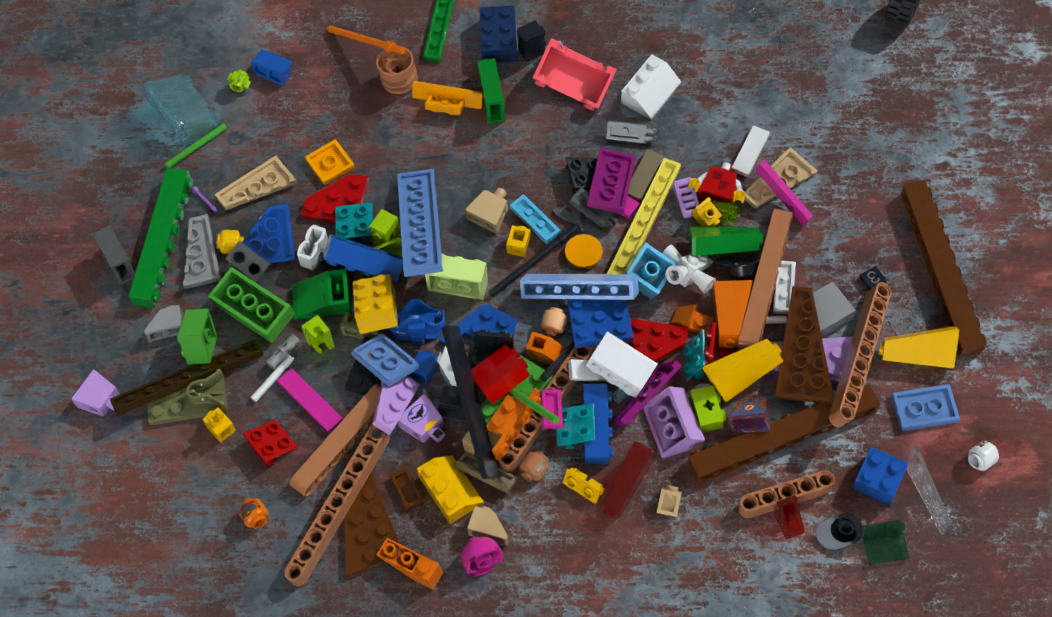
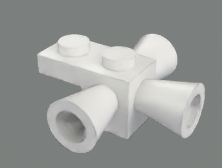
M669 245L663 251V255L677 264L676 266L668 267L666 270V279L669 283L674 285L680 283L684 287L695 283L704 294L713 287L716 279L701 272L709 268L713 262L708 258V255L692 256L689 254L682 257L673 245Z

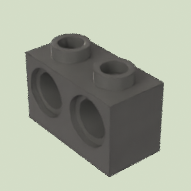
M241 241L236 244L226 257V260L229 262L227 265L230 268L239 269L246 277L255 282H259L272 265ZM239 252H242L245 257L241 263L235 260V256ZM253 264H258L260 271L254 275L251 273L250 268Z

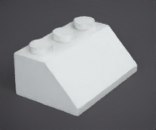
M651 54L621 91V104L652 120L681 84V81L667 62Z
M609 332L605 334L586 364L593 373L601 375L610 384L618 386L626 394L632 395L635 398L658 365Z

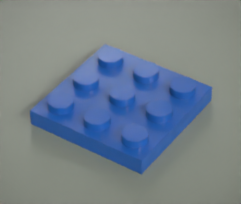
M567 299L575 348L598 346L607 332L624 343L633 342L626 300Z

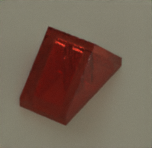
M794 495L777 501L773 513L785 539L805 533L797 497Z

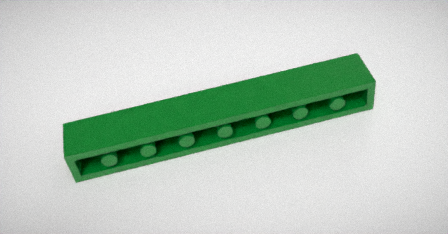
M166 169L129 293V299L134 306L155 308L156 303L160 300L161 285L165 283V271L170 266L169 257L175 248L174 240L179 234L180 220H183L184 205L188 203V191L193 186V178L190 177L188 170Z

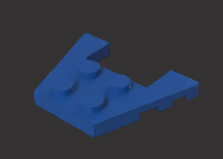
M484 303L456 326L460 328L462 339L465 335L474 339V332L480 330H489L494 333L506 331L515 337L518 320ZM442 336L439 339V341L441 344L446 346L444 337Z

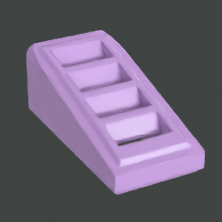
M691 177L673 182V191L683 219L693 217L691 212L694 209L686 211V208H696L699 205L695 189L687 188Z

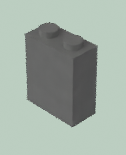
M111 226L100 228L94 232L93 235L119 285L134 279L135 272Z

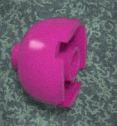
M489 537L471 538L461 553L464 569L468 575L472 573L473 576L484 575L495 569L493 565L497 561L500 564L504 557L500 546Z

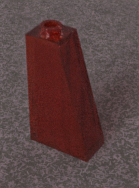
M634 441L600 504L605 508L604 513L612 517L615 514L621 517L657 456L652 449Z

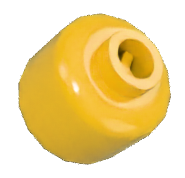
M221 230L220 234H217L216 249H219L223 254H230L236 244L244 240V237H240L238 230Z

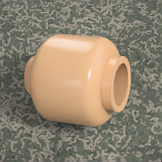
M550 307L549 310L544 311L540 327L546 331V335L556 337L557 334H562L565 331L568 317L564 314V310Z

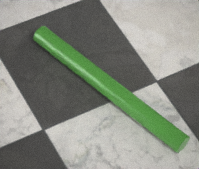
M224 123L220 124L164 163L167 168L173 167L225 131L227 126Z
M516 388L508 392L553 424L559 422L558 416Z

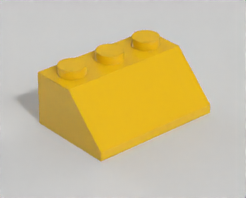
M453 455L433 458L417 468L420 480L449 524L472 512L475 506L480 507L484 504L465 473L455 468L457 461Z

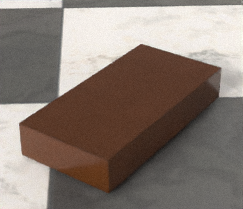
M408 467L389 475L406 512L424 504V500Z

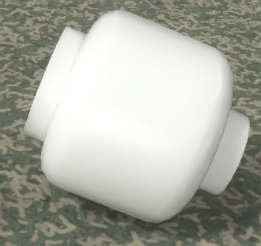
M981 441L968 452L970 465L980 471L987 470L996 464L999 459L996 446L987 441Z

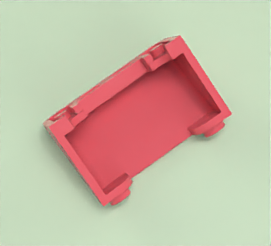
M551 38L533 79L536 80L534 84L542 88L546 85L584 103L583 107L593 111L594 108H599L617 69L611 66L603 67V63H598L581 55L565 45L562 47L558 41Z

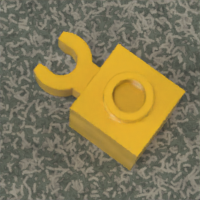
M219 407L209 411L205 418H203L206 427L220 443L236 431L233 423Z

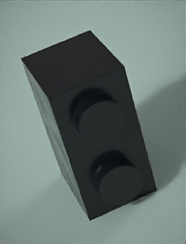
M536 20L517 28L518 51L526 62L543 55L545 52L546 42L544 36L546 32L543 26H539Z

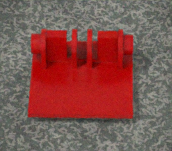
M275 419L243 433L247 443L254 448L253 451L257 452V456L261 457L264 461L263 463L269 467L274 465L275 458L298 448Z

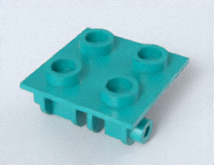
M372 203L335 207L336 236L344 239L360 237L362 242H368L372 236L370 231V225L373 222Z
M701 330L684 346V372L686 373L687 381L693 376L696 380H702L705 375L702 369L705 366L704 330Z
M594 403L562 408L563 428L557 429V446L565 445L566 449H573L576 443L595 441Z

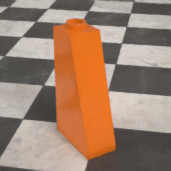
M752 280L714 281L713 300L719 348L738 347L741 329L752 292Z

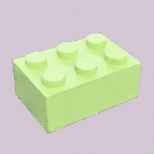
M442 254L443 272L425 274L428 291L479 300L484 299L488 283L486 262L478 259L469 260L460 256L451 257Z

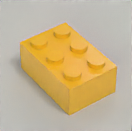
M378 275L372 278L353 281L354 315L360 334L397 327L396 294L391 275Z

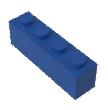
M331 234L323 254L324 259L327 260L326 263L337 266L341 264L347 270L355 272L357 269L363 271V274L369 277L390 274L392 280L396 282L403 266L402 256Z
M583 384L584 404L594 403L595 441L585 442V465H609V458H613V446H609V439H613L612 427H608V421H612V409H608V403H611V391H607V384Z

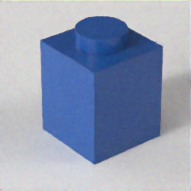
M419 350L414 359L419 363V369L412 372L410 376L429 384L438 367V360L432 352Z

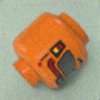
M258 498L244 500L238 511L244 524L248 528L254 529L265 525L269 516L265 505Z

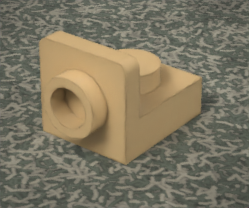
M667 485L666 488L662 487L657 513L677 517L682 491H678L679 487Z

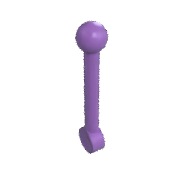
M197 186L192 187V192L196 193L210 207V209L214 213L218 211L216 207L212 205L199 192V188Z

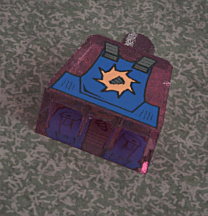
M753 396L751 399H742L736 403L729 414L733 434L770 430V411L766 398Z

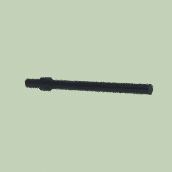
M574 224L565 232H560L556 239L488 291L489 294L494 297L560 244H565L569 237L576 233L579 228Z

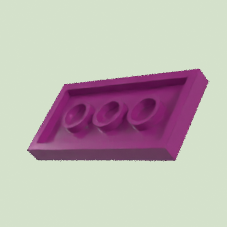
M600 147L587 206L623 215L636 156Z

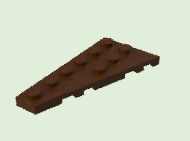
M792 286L781 355L783 362L780 363L775 397L778 399L832 404L834 395L813 290L809 287Z
M355 451L344 455V469ZM358 467L355 472L361 471L363 467ZM372 472L345 516L346 579L387 563L376 555L386 538L399 543ZM352 483L348 484L345 487V490L350 489L352 487Z

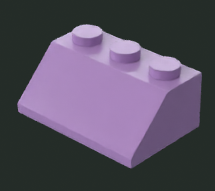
M669 386L649 400L643 408L662 458L692 450L705 441L684 388Z

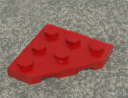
M349 174L306 198L301 217L303 219L336 224L335 207L363 203L369 181L368 176Z
M631 318L633 342L626 344L658 363L670 356V353L675 350L684 348L689 327Z

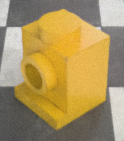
M709 197L691 212V215L701 227H715L721 222L719 218L722 214L712 204Z
M512 225L506 244L507 254L520 257L526 256L531 237L530 229L524 226Z

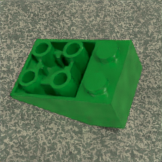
M346 269L326 271L292 285L294 320L314 318L316 315L322 317L345 314L346 312L351 313L349 279Z

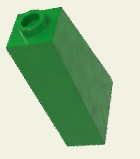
M495 58L477 61L487 123L505 122L504 99Z
M690 227V249L692 256L759 251V245H763V233H760L758 227Z

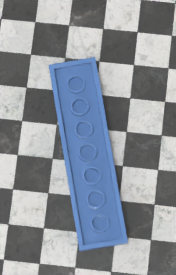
M434 169L397 174L404 276L443 272Z

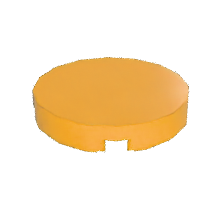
M576 235L566 244V260L576 269H592L598 265L602 258L603 250L601 243L591 235Z

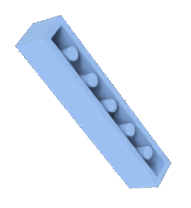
M526 274L520 280L521 299L634 300L639 293L638 274Z

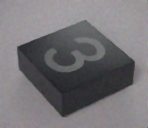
M876 266L859 276L868 290L880 282L886 283L887 281Z

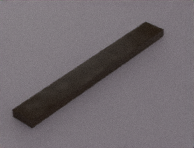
M256 339L213 356L210 364H193L110 398V402L116 415L119 416L187 388L193 381L206 379L215 373L217 369H221L223 373L264 355Z

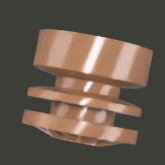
M405 48L404 54L390 53L383 50L378 55L376 64L383 88L392 94H403L412 90V84L414 81H418V75L410 50Z

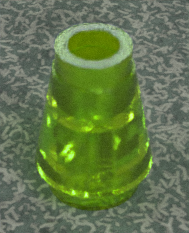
M716 200L712 202L722 214L721 217L728 221H735L737 219L740 207L735 203Z

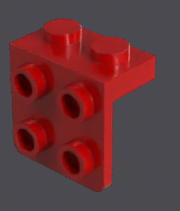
M713 322L712 328H708L705 366L734 353V347H718L717 323Z

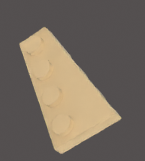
M791 147L771 165L773 170L790 189L818 172ZM759 177L745 191L744 200L756 209L774 199L777 195Z
M274 156L217 192L215 197L223 208L228 210L295 185L297 181L278 157Z

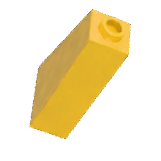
M947 327L883 338V343H879L878 354L885 361L954 368L959 329L957 327Z
M765 339L710 363L702 369L722 399L728 402L782 363L783 359L780 356L782 351L776 343L772 345L768 339Z

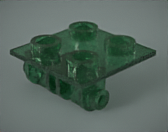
M894 520L862 525L864 529L862 538L869 565L910 559L903 533L905 531L903 522Z

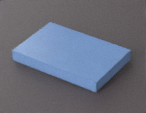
M383 333L352 350V356L388 387L419 369V363Z
M950 384L891 394L901 432L958 423L960 421Z

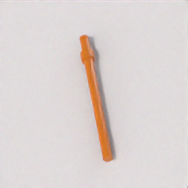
M331 25L327 28L330 33L377 46L390 53H405V47L396 45L395 42H385Z

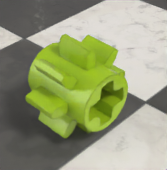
M236 70L230 73L227 79L230 88L236 92L248 89L251 83L248 74L243 70Z

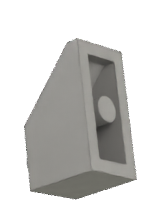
M170 305L158 311L144 330L149 342L177 336V332L181 328V318H184L179 305Z

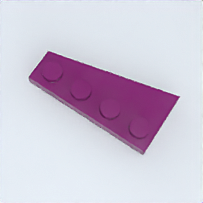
M676 360L659 364L637 397H632L614 418L613 422L617 426H627L635 419L634 416L646 406L647 402L681 367L680 363Z

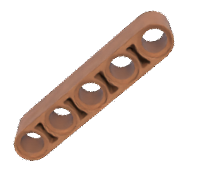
M825 470L746 494L740 499L739 513L744 518H752L826 495L831 492L835 477L830 471ZM826 480L829 485H823L820 481ZM807 486L810 488V491H804L801 487ZM782 492H789L791 496L785 497L782 495ZM763 498H770L772 502L766 503L763 501ZM748 503L751 504L753 508L747 509L743 505Z

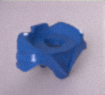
M410 299L401 310L397 311L398 326L389 328L395 339L400 342L411 340L412 345H421L425 343V339H436L442 333L441 328L445 326V313L443 309L432 308L420 299Z

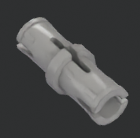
M291 334L282 345L276 347L273 355L265 361L266 364L275 370L290 355V352L300 343V340L294 334Z

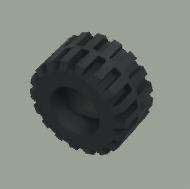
M890 0L885 14V21L907 28L914 17L920 0Z

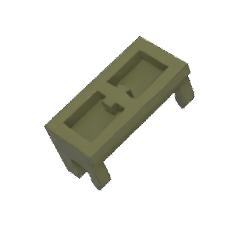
M350 312L345 313L341 323L343 335L364 339V337L374 338L383 333L384 330L360 334L356 319L350 315Z

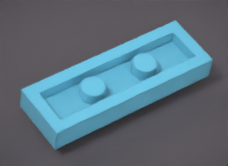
M524 194L510 204V209L546 244L555 239L561 232Z

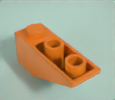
M386 538L376 554L379 558L414 581L432 590L443 574L439 563L389 538Z

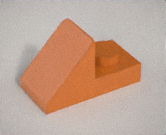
M696 305L677 307L671 325L689 327L688 331L696 334L704 330V336L707 337L708 328H711L714 318L696 312Z

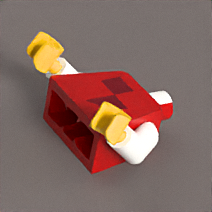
M726 162L721 164L720 169L712 167L709 172L703 173L697 179L691 178L687 187L688 189L694 188L695 192H698L699 189V200L704 201L709 197L712 203L729 208L733 207V202L736 200L744 203L745 192L741 182L736 179L737 174L731 172L732 166Z

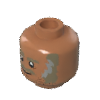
M539 451L529 452L520 463L522 477L527 481H540L549 469L548 458Z

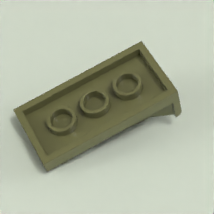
M217 369L215 373L206 379L191 382L187 388L148 403V423L150 426L205 417L209 411L215 410L217 407L224 414L228 413L225 378L221 369Z

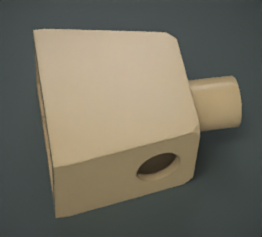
M497 188L493 194L484 190L466 208V219L497 234L508 210L507 201L504 199L507 194L506 191L502 188Z

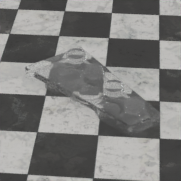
M919 447L910 448L905 460L909 463L907 471L940 534H944L952 526L951 516L945 510Z

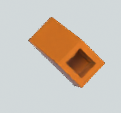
M532 332L526 347V357L530 360L551 365L564 351L565 347L549 336Z

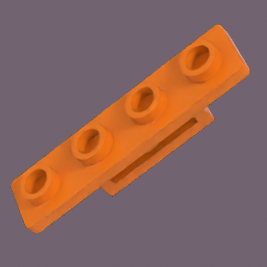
M534 388L528 397L540 404V392L537 388ZM509 395L506 396L486 426L489 431L501 436L492 449L497 460H500L502 456L507 454L510 444L513 440L517 439L524 424L528 423L533 409Z

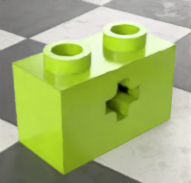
M381 209L370 225L374 246L401 236L398 217Z
M714 385L690 390L689 399L702 433L723 429L726 415L724 409H720L719 403H721L719 392H715Z

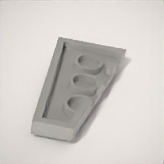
M208 214L189 218L187 258L184 269L185 279L183 280L184 290L221 280Z

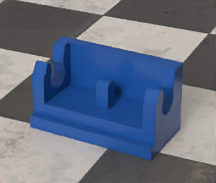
M262 49L252 60V71L257 76L284 86L292 74L288 70L292 67L293 62Z

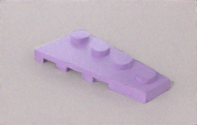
M408 376L389 387L381 381L382 387L378 395L379 401L376 406L373 425L388 435L393 431L420 386L419 383Z

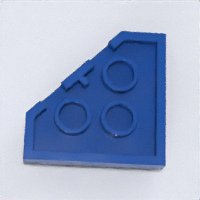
M289 204L269 206L264 215L242 241L269 263L296 260ZM242 252L237 253L238 263L243 262L244 254Z

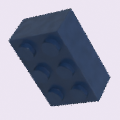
M515 5L479 7L482 60L495 58L496 62L518 61Z

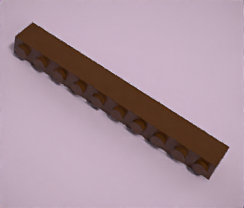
M926 181L904 184L901 196L947 326L959 329L958 357L980 354L986 345V338L979 329L980 322L978 317L974 315L973 302L967 296L968 289L966 284L962 282L961 269L956 266L955 253L950 249L949 237L947 234L945 235L943 230V220L939 219L937 204L932 200V190L927 186Z
M870 384L864 386L856 415L848 423L878 411L880 402ZM817 403L810 408L809 406L803 407L793 415L789 413L778 421L767 422L769 428L766 431L745 432L740 436L734 435L723 443L719 444L717 442L710 445L708 449L692 452L688 457V466L697 484L836 429L837 427L833 426L829 420L832 404Z

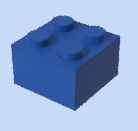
M870 447L854 483L853 490L890 506L909 463Z

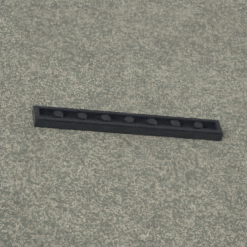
M446 325L441 329L482 479H495L500 477L492 452L491 441L459 326Z

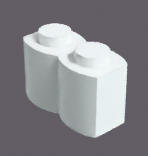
M312 225L308 229L305 241L301 243L297 251L301 267L314 270L319 265L321 260L319 259L320 252L324 253L328 242L325 228Z

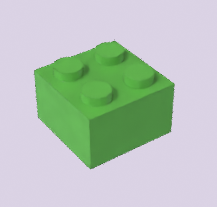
M209 309L186 310L184 318H181L180 331L177 332V341L181 344L182 356L185 357L187 365L210 364L217 335Z

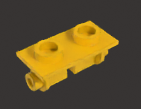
M577 468L567 469L563 484L596 504L599 495H602L605 491L603 484L598 483L592 478L586 481L588 476Z

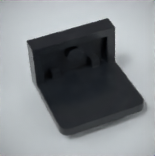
M489 330L475 331L473 368L505 344L510 349L514 348V335L506 331L499 333L490 332Z

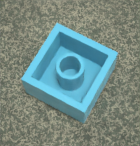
M645 242L638 248L623 274H638L639 291L652 299L660 293L667 281V268L677 264Z

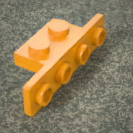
M414 81L412 84V98L426 100L425 110L448 113L449 115H460L464 107L481 109L483 105V92Z

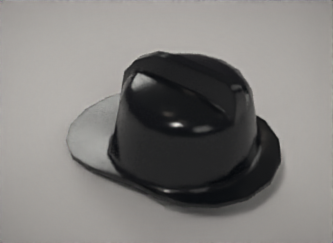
M733 256L720 257L715 260L717 264L727 266L732 278L738 281L753 280L755 277V263L760 261L758 258Z
M842 513L822 521L817 527L816 536L822 546L827 549L836 550L860 541L864 529L860 518L851 513Z

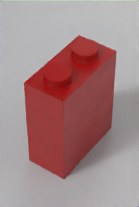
M506 344L471 369L475 383L492 404L531 376L526 370L529 366L522 357L520 358V355L514 348L510 349Z

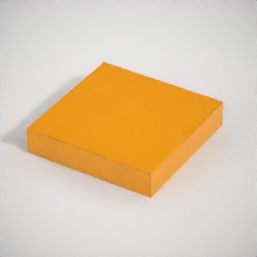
M336 139L305 156L306 162L324 186L355 169V164Z

